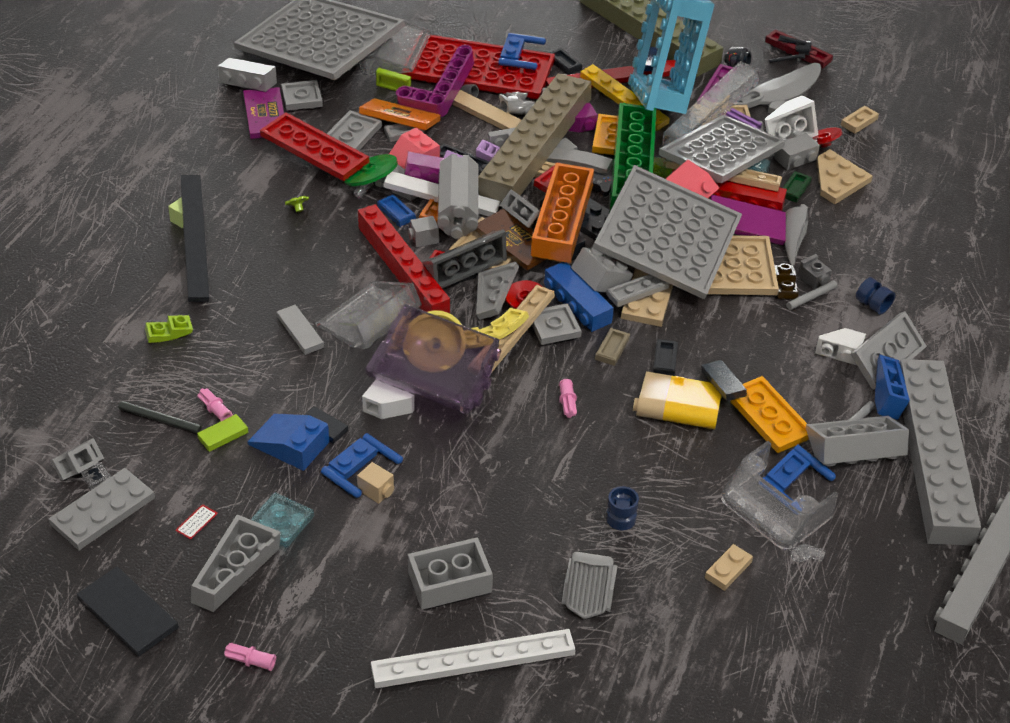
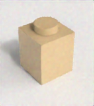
M371 462L357 475V485L362 494L379 504L393 493L394 476Z

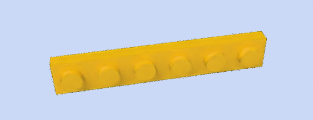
M594 64L580 72L582 79L591 81L592 86L617 104L627 103L643 106L631 90ZM656 109L655 131L668 125L670 120L668 116Z

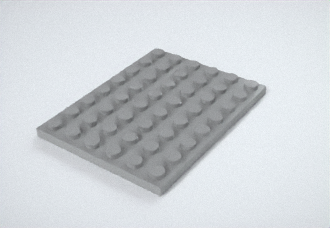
M292 0L235 41L234 45L238 50L336 80L359 61L363 60L368 54L375 51L377 47L386 42L390 37L398 33L399 30L405 27V22L403 19L335 0Z

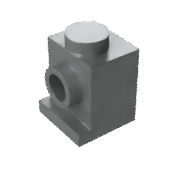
M817 254L800 262L798 277L811 288L816 289L830 281L831 269L818 260Z

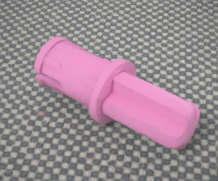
M563 379L559 382L561 392L559 400L563 405L564 415L567 418H571L577 414L575 404L577 396L573 391V382L570 379Z
M207 388L200 390L198 398L207 406V410L210 413H214L220 421L233 416L232 412L224 406L221 398L216 397Z
M229 643L224 653L226 658L243 662L248 667L254 665L272 671L276 662L275 654L258 651L254 646L247 648Z

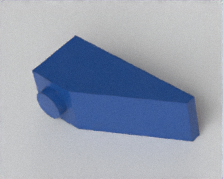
M879 355L875 388L877 413L881 416H890L898 420L910 401L900 361Z

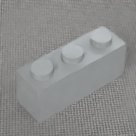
M228 58L218 65L220 83L265 92L277 83L275 66Z

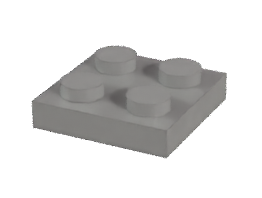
M317 80L281 84L287 111L323 107Z
M568 303L545 308L532 323L541 345L581 337L582 331Z

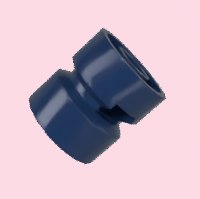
M872 277L867 278L856 292V299L866 306L869 304V308L879 315L884 314L891 307L896 296L893 291L885 286L882 287V284Z
M619 486L612 489L609 493L606 520L609 526L616 530L631 529L636 523L639 496L632 488Z

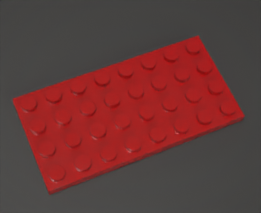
M420 33L402 70V74L410 76L411 80L438 83L457 48L461 45H469L472 47L474 65L463 85L475 84L479 91L484 90L503 94L507 92L528 93V98L538 99L542 95L546 79L554 63L555 54L522 49L519 61L537 63L536 70L499 65V58L504 46Z

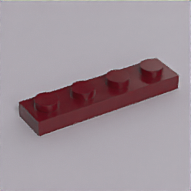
M776 29L766 36L765 42L773 47L786 51L788 54H799V52H796L795 44L778 41L780 35L791 36ZM811 46L810 55H805V59H800L810 63H819L821 68H824L832 62L833 55Z

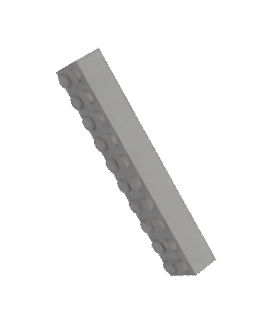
M901 359L900 365L910 399L903 411L905 427L909 429L908 444L927 543L974 546L981 530V525L944 361Z

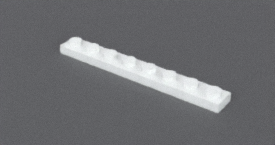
M565 629L371 661V669L375 688L572 656L575 655V646L570 630Z

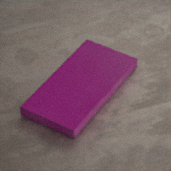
M711 195L710 200L742 214L734 234L742 236H769L771 243L784 245L786 241V212Z

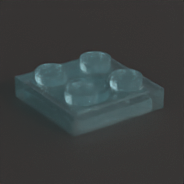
M274 492L251 520L280 531V545L288 548L314 517V510Z

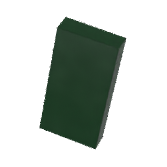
M794 171L783 186L784 189H787L785 199L797 203L811 183L812 177Z

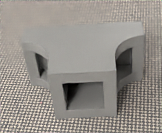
M94 438L53 458L51 462L60 479L64 480L99 463L104 457Z

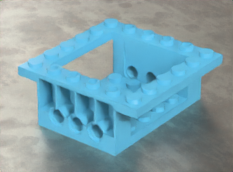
M651 0L650 4H647L645 12L647 19L646 22L643 21L641 32H643L642 39L638 40L637 50L639 51L637 57L633 59L632 67H634L633 74H630L628 85H630L634 94L647 110L654 111V108L686 114L715 5L710 0ZM661 8L667 15L666 19L663 18L661 21L660 29L663 31L661 37H658L656 41L658 51L651 61L653 71L652 74L644 75L659 9ZM677 16L684 17L683 25L685 27L684 31L679 35L680 46L679 50L675 51L674 60L676 62L675 66L670 70L671 80L663 79L662 75Z

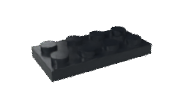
M589 198L580 232L596 240L609 215V209ZM544 199L540 201V207H542Z

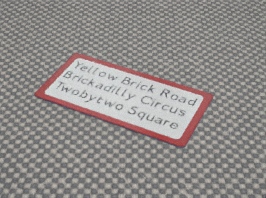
M202 504L176 531L192 539L218 513Z

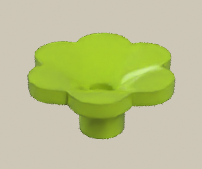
M309 197L292 198L286 201L285 205H293L296 212L303 211L302 203L308 201Z

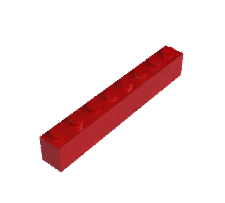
M374 204L359 209L358 227L422 312L444 311L450 314V298L377 205Z

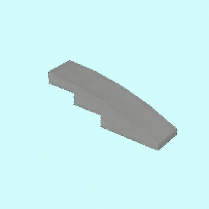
M555 148L546 160L555 164L560 162L562 164L592 168L598 173H608L613 164V159L601 155L563 148Z

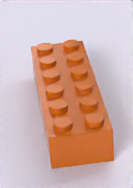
M562 163L555 164L532 236L531 256L571 263L593 187L594 169Z

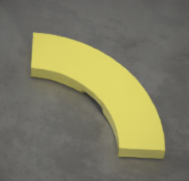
M509 308L501 317L492 321L488 327L464 329L467 337L466 349L487 345L506 337L529 318L528 312Z

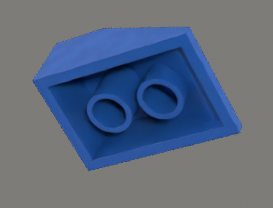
M273 414L251 437L248 445L304 471L329 443V428L327 423L310 415Z

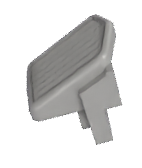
M574 552L572 558L569 559L562 604H566L568 609L583 619L601 615L605 611L610 612L617 573V565H613V558Z

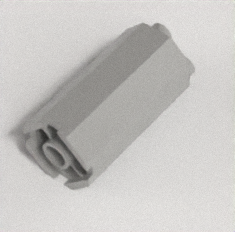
M451 154L440 162L437 226L455 239L468 235L476 230L478 226V164L469 155L457 157V154Z

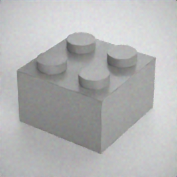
M583 247L571 266L590 287L600 292H607L609 288L629 282L633 276L626 264L594 248Z

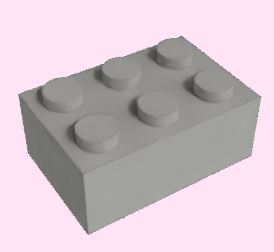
M478 537L408 554V573L422 610L492 592L493 574Z

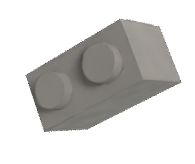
M807 133L785 140V146L775 152L774 159L786 170H790L817 160L820 145Z

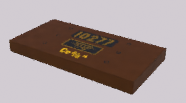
M504 208L478 222L477 229L474 230L483 236L493 231L504 229L506 232L507 256L525 270H529L546 260L531 256V243L534 231Z

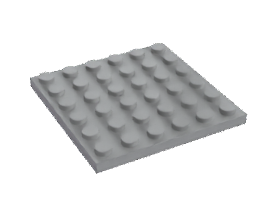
M634 165L592 248L705 299L742 214Z

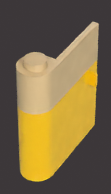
M646 371L640 396L634 400L633 411H637L636 416L715 429L721 394L710 382Z

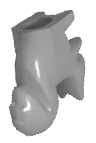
M507 92L506 96L503 94L499 95L500 104L497 105V108L511 115H525L535 102L525 100L528 93Z

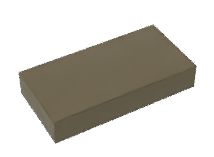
M610 328L595 354V360L615 366L630 340V334Z

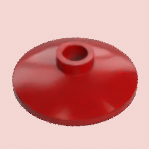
M837 127L818 130V135L812 138L822 148L828 147L832 144V141L842 135V129Z
M529 280L515 282L508 291L505 298L506 302L512 308L517 309L534 287L541 285Z

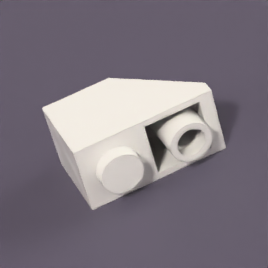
M844 328L820 335L815 353L857 365L851 353L864 343L866 334Z
M375 380L362 396L363 412L380 419L410 414L414 411L413 394Z

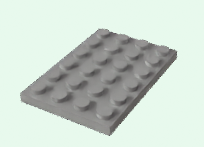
M722 115L661 147L659 156L680 165L686 160H690L708 172L715 182L723 183L785 146V140L729 116Z

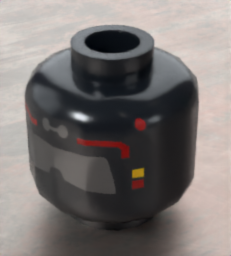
M731 47L725 53L724 62L727 63V66L737 68L736 70H744L751 63V53L745 47Z

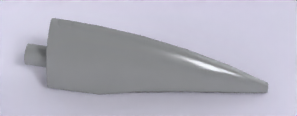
M805 204L786 211L785 248L790 264L794 267L799 247L807 233L808 206Z

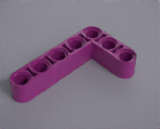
M461 45L457 48L433 92L409 86L399 87L396 90L398 104L440 114V117L445 116L474 65L472 47Z

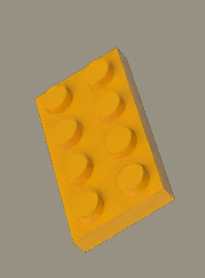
M763 376L743 384L747 389L746 397L730 400L777 453L809 440L806 430L807 423Z

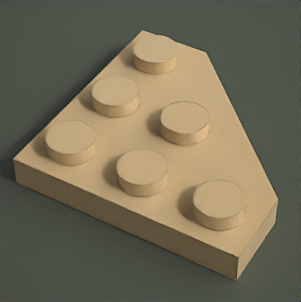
M830 149L817 157L816 164L818 167L820 195L833 204L840 202L872 181L873 176Z

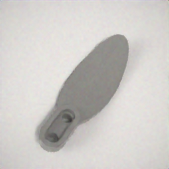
M812 63L767 81L754 89L735 94L731 97L730 105H747L748 108L760 104H770L771 102L781 100L789 101L797 98L808 91L817 81L821 72V66L819 63Z

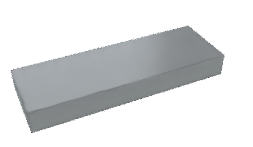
M648 274L609 288L606 295L616 307H620L669 288L670 283Z
M296 305L277 311L278 319L305 355L324 348V342Z

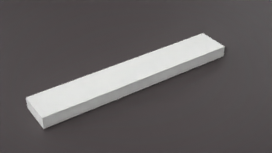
M393 171L387 175L384 181L385 188L428 200L434 199L435 202H438L439 184ZM478 195V214L485 216L493 215L498 212L501 201Z

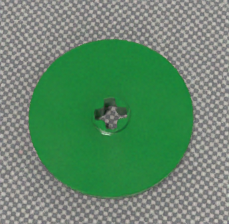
M391 154L370 157L368 164L364 165L344 182L348 186H361L375 182L390 174L397 167V158Z

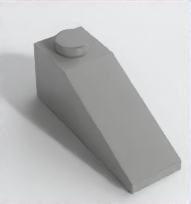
M510 189L500 206L528 228H530L540 213L537 207L512 189Z

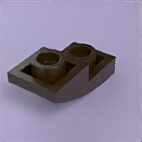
M789 264L774 265L779 287L777 297L780 299L798 298L799 290L796 285L794 266Z

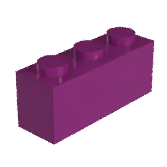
M408 151L404 175L439 184L440 162L445 158Z

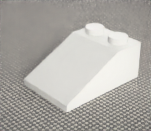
M804 96L785 102L765 118L767 133L783 140L807 133L810 137L818 135L814 101Z

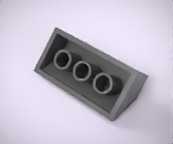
M504 229L493 231L433 258H429L423 262V265L441 288H444L506 261V232Z

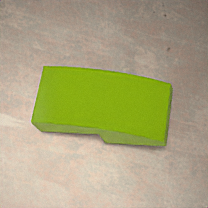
M189 315L168 316L167 322H147L145 325L148 343L169 341L193 332Z

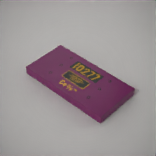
M279 87L270 88L266 92L260 90L243 91L250 139L263 138L260 136V129L284 114Z

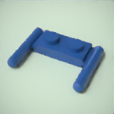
M509 33L499 58V65L536 70L537 63L519 61L524 42L544 45L546 39Z
M366 433L362 439L359 438L330 461L328 466H324L321 474L355 498H359L362 495V491L347 481L350 476L373 459L377 452H380L396 464H401L403 457Z
M796 445L762 478L759 484L798 515L801 514L803 508L786 495L784 491L809 466L813 467L829 481H833L836 475L800 445Z

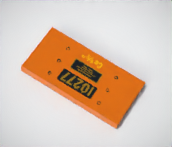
M375 98L359 107V113L362 115L422 130H427L440 121L441 116L440 114Z

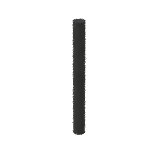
M124 401L119 403V409L194 433L202 430L201 425Z

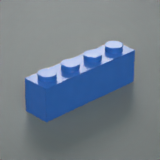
M561 262L545 269V287L554 291L555 296L563 304L568 303L572 313L591 332L612 323L613 307L597 291L590 287L567 262Z

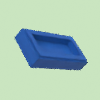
M394 194L377 201L378 207L399 227L409 223L412 219H416V214Z

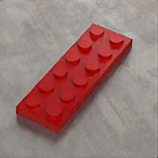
M286 112L260 129L261 137L342 181H345L369 163L368 155Z

